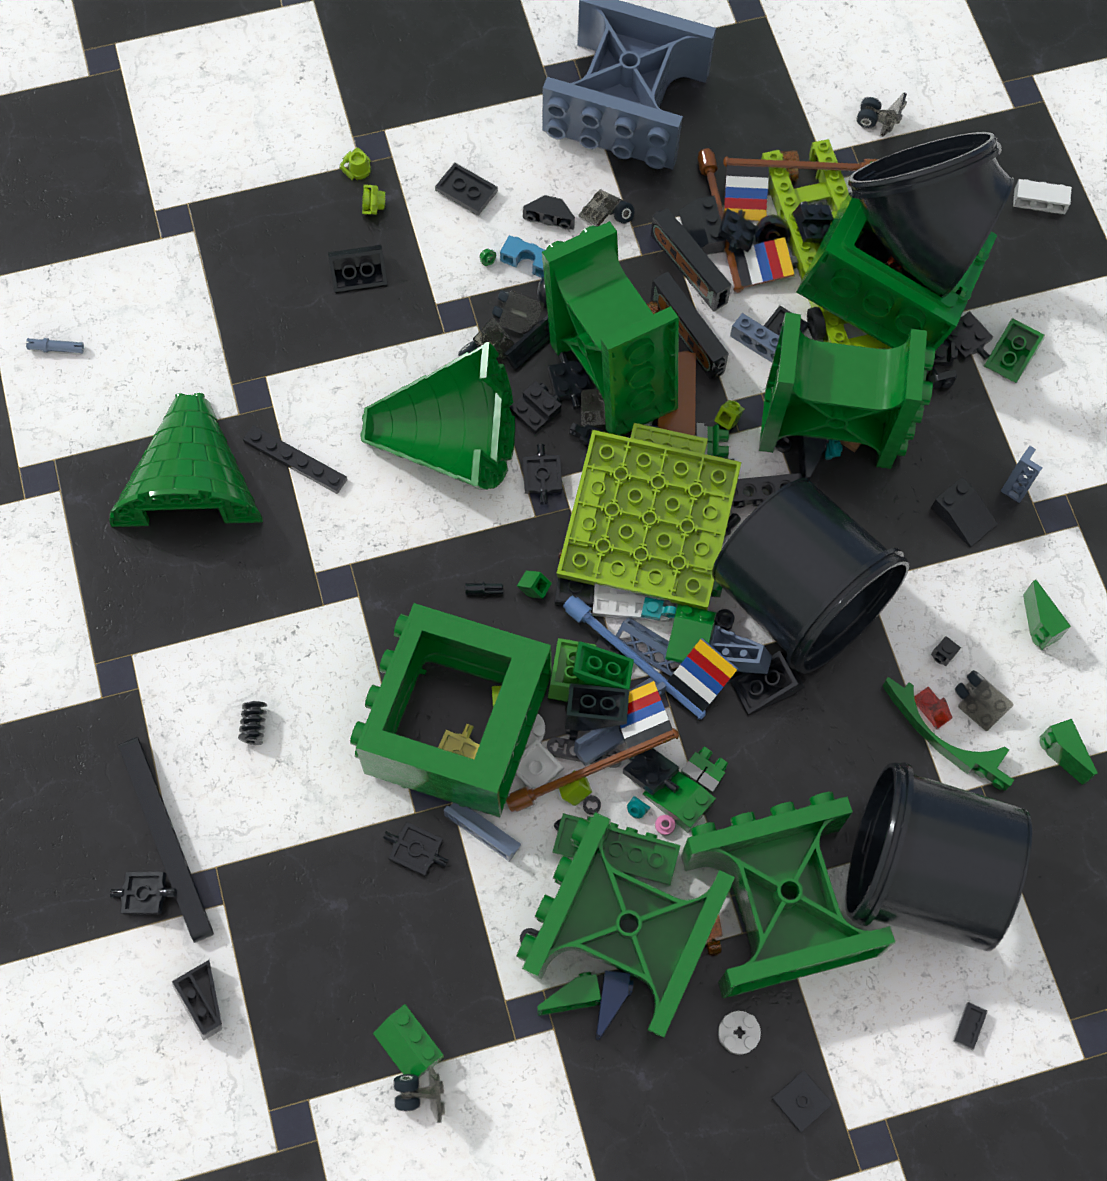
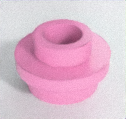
M661 815L655 822V828L658 833L669 835L675 829V821L669 815ZM664 821L669 823V826L666 828L662 826Z

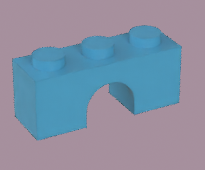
M509 235L500 251V261L517 267L521 260H532L534 262L532 264V274L541 278L544 277L542 251L545 249L540 248L534 243L525 242L519 237Z

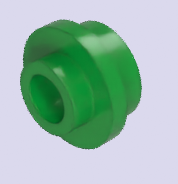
M484 249L479 256L480 262L484 266H489L495 262L497 255L492 249Z

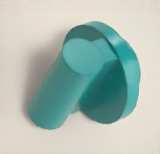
M829 440V443L826 444L825 459L830 460L833 457L840 456L842 452L840 441Z
M633 796L627 804V810L634 818H642L651 808L636 796Z

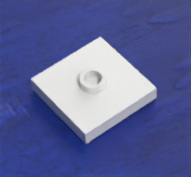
M536 739L524 751L516 775L529 789H535L551 782L564 767Z

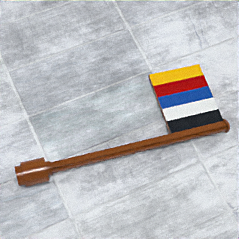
M703 149L699 151L697 157L701 174L706 175L708 178L711 194L715 196L722 221L724 213L714 176L718 170L715 155L711 149ZM785 237L752 245L748 253L741 248L736 249L734 253L729 252L730 243L726 240L725 251L734 284V292L739 293L746 287L795 276Z
M726 156L723 161L726 167L724 212L727 208L736 213L739 210L745 211L744 219L760 221L765 217L767 211L769 167L857 171L868 165L871 161L874 162L879 159H864L860 164L739 159L727 158Z
M650 682L629 692L627 724L620 725L628 749L535 789H529L526 786L509 793L506 802L510 811H521L535 805L534 800L539 796L675 738L678 739L679 733L671 726L655 682Z

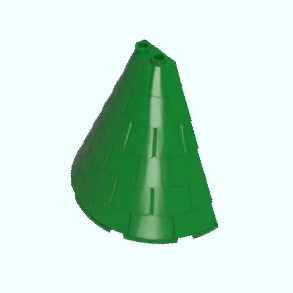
M485 342V344L472 352L461 355L429 375L425 374L412 383L365 407L364 414L362 415L361 441L458 481L465 482L477 489L488 490L496 488L504 480L509 470L507 460L512 459L515 443V416H512L510 405L514 403L505 366L504 364H499L496 359L499 355L490 342Z
M178 393L175 395V399L165 414L161 425L120 494V498L111 510L109 518L111 527L149 526V517L145 510L219 508L225 523L263 522V517L244 481L245 479L217 422V417L211 404L203 393H195L194 395Z

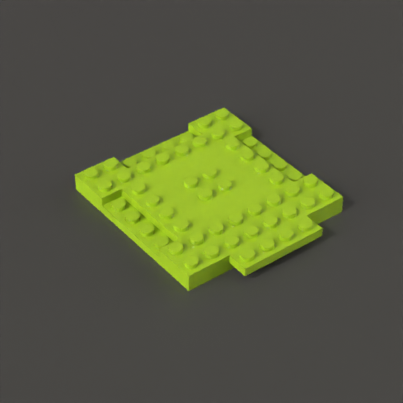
M637 423L633 425L630 438L592 430L557 570V577L591 585H603L669 600L670 603L708 610L715 581L712 577V569L716 558L722 550L741 462L705 454L708 439Z

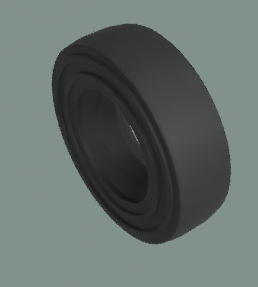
M819 307L809 308L807 310V322L810 324L808 327L809 332L814 340L823 339L826 336L824 315Z

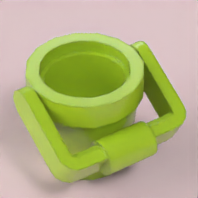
M355 148L352 152L349 151L342 158L343 161L340 163L339 168L351 180H361L369 176L371 160L360 148ZM349 162L347 170L344 164Z
M364 185L362 213L377 214V210H384L385 192L379 191L378 186Z

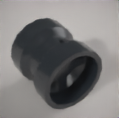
M728 609L719 610L716 613L714 627L717 625L729 632L735 620L733 612Z

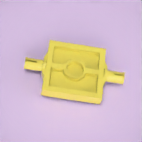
M466 723L462 734H455L446 730L438 748L475 759L480 744L473 742L469 738L474 727Z

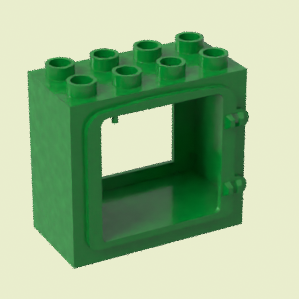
M848 194L840 206L796 293L891 348H896L906 343L911 329L927 331L926 346L935 347L936 351L956 328L983 266L989 257L997 234L991 231L964 276L946 297L942 298L940 295L933 291L931 292L855 247L854 244L861 231L865 232L867 230L872 233L874 231L863 212L859 199L852 198Z
M414 603L409 616L400 614L397 619L394 637L399 638L395 651L386 649L381 659L379 670L385 673L381 686L372 685L368 691L365 708L371 709L367 721L366 723L357 721L353 728L350 744L356 746L355 758L360 759L364 774L500 818L552 676L551 645ZM426 662H433L502 684L475 759L396 735L419 674L425 675L427 670L422 669Z

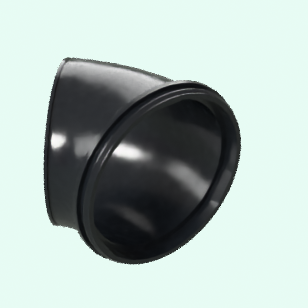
M976 132L931 141L876 160L858 169L849 177L848 185L850 187L848 188V193L850 197L859 199L863 212L875 235L895 261L922 285L944 298L964 276L990 235L1010 195L1014 178L1002 169L996 159L1002 151L1001 144L997 142V137L990 132Z

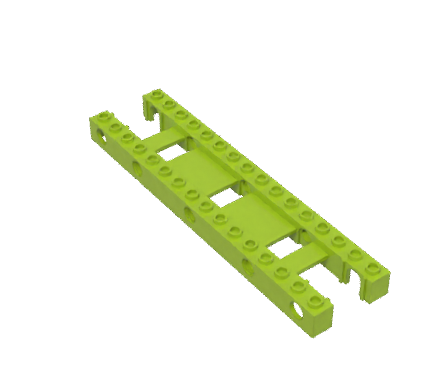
M829 139L812 142L809 153L810 161L816 162L818 158V162L838 163ZM779 150L762 153L761 159L783 160V154H780ZM769 167L768 189L778 216L785 219L789 226L791 237L788 245L792 256L797 257V270L802 281L821 243L803 242L793 211L801 202L807 201L811 203L826 199L827 204L831 207L833 218H835L840 206L849 194L848 188L840 170H817L816 179L820 183L793 189L789 178L790 173L787 172L786 168ZM863 231L860 232L857 240L864 233ZM809 300L811 308L819 307L824 315L826 336L823 338V342L875 349H892L868 334L848 339L844 324L849 323Z

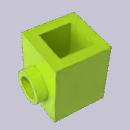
M728 400L721 406L714 421L731 430L738 423L744 408L738 402Z

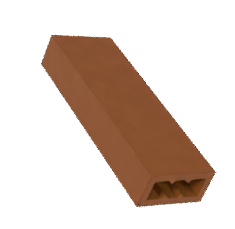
M682 351L678 353V409L658 418L657 426L661 429L695 436L696 353Z

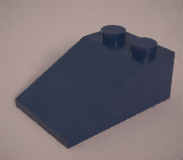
M605 970L596 1040L602 1038L625 1003L627 996H631L634 980H630V974Z

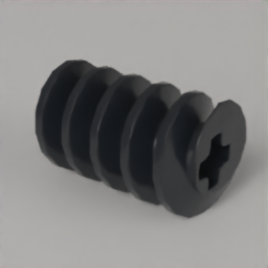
M250 701L242 704L244 711L241 712V717L243 718L240 720L242 726H240L239 731L241 734L238 735L240 741L251 745L263 744V741L258 740V738L264 737V734L260 733L259 730L265 729V726L260 725L261 722L266 721L265 718L260 717L267 714V711L261 709L262 707H267L265 702Z

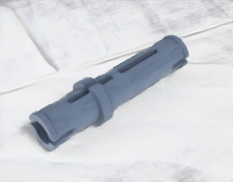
M27 338V342H29L26 343L27 350H43V352L47 353L49 351L83 354L84 352L82 350L84 349L83 342Z

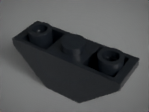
M544 195L523 206V219L574 230L575 217L561 198Z

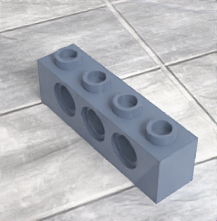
M742 313L732 325L730 337L772 363L779 335Z

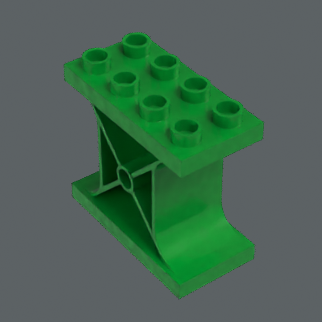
M609 221L598 227L594 225L589 226L576 237L564 242L555 241L550 244L546 250L542 251L551 346L557 356L561 352L572 350L599 390L605 403V421L608 433L622 436L632 431L634 423L645 425L677 410L679 317L671 306L653 314L618 261L617 230Z
M786 312L765 388L759 451L773 453L776 442L779 439L792 435L854 442L871 446L877 451L876 467L891 469L896 456L905 457L908 440H913L916 423H921L924 405L928 406L931 400L933 384L925 380L927 370L931 371L933 367L935 347L926 346L927 331L911 329L906 343L892 349H875L816 341L803 335L800 331L801 314Z
M824 792L809 799L811 805L796 810L794 802H786L770 808L771 815L756 820L754 812H747L731 818L732 826L716 830L715 823L709 822L691 829L692 836L687 838L681 854L685 872L701 867H710L735 877L732 887L751 947L749 962L727 969L719 980L718 985L723 999L880 957L896 943L890 926L869 931L858 929L849 924L843 918L820 850L819 840L824 835L839 832L853 813L848 797L835 800L833 792Z
M595 812L591 821L582 817L578 821L571 837L572 845L578 848L573 860L566 856L561 858L553 876V879H555L554 883L561 885L555 898L544 895L535 914L537 921L543 923L537 937L528 933L525 935L516 957L525 961L522 968L524 971L542 979L548 965L556 956L566 951H580L643 981L650 988L655 1002L654 1015L647 1031L663 1038L735 877L719 870L709 890L695 899L682 900L618 871L608 863L604 855V844L611 830V821L609 818ZM625 919H632L637 923L638 928L632 933H626L620 928V924Z

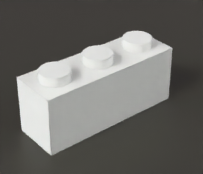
M1019 179L1014 189L1013 207L1066 214L1070 206L1071 187Z

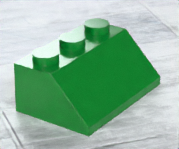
M405 1004L390 1015L373 1033L403 1075L413 1074L420 1078L444 1059L442 1052Z

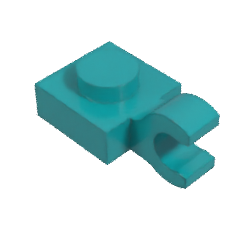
M645 597L641 617L660 621L661 616L674 619L676 607L663 606V600Z

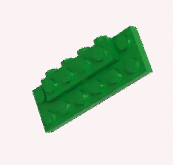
M563 813L552 853L574 858L578 848L572 845L571 837L580 817ZM588 816L586 820L591 821L592 817ZM611 822V830L604 844V855L608 863L618 871L671 885L681 845L657 839L658 835L648 832H646V835L638 834V830L626 827V830L620 829L618 824Z

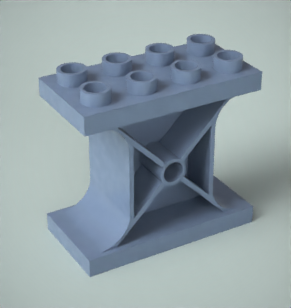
M579 0L577 46L594 50L596 53L587 74L581 80L567 83L550 77L546 78L542 98V131H545L554 139L569 138L579 141L582 146L588 149L599 147L612 151L615 156L622 159L633 157L643 160L652 168L661 169L666 167L673 169L678 155L683 116L663 111L659 107L668 85L673 80L687 77L706 83L710 72L716 28L621 0Z

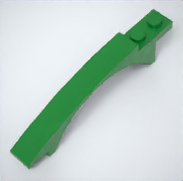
M889 677L885 680L882 686L893 703L913 728L941 755L966 774L972 769L975 770L979 777L988 779L997 789L1006 791L1011 786L1014 779L998 769V766L1009 751L1008 748L1004 746L996 750L976 752L963 750L946 743L936 736L921 718L915 703L914 685L908 682L904 688Z

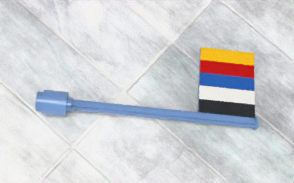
M572 595L563 605V608L566 609L565 612L578 623L582 621L588 623L626 657L634 659V663L658 684L664 682L666 691L695 714L698 719L705 717V709L738 670L734 664L701 638L669 680H667L597 621L590 613L592 608L579 597Z

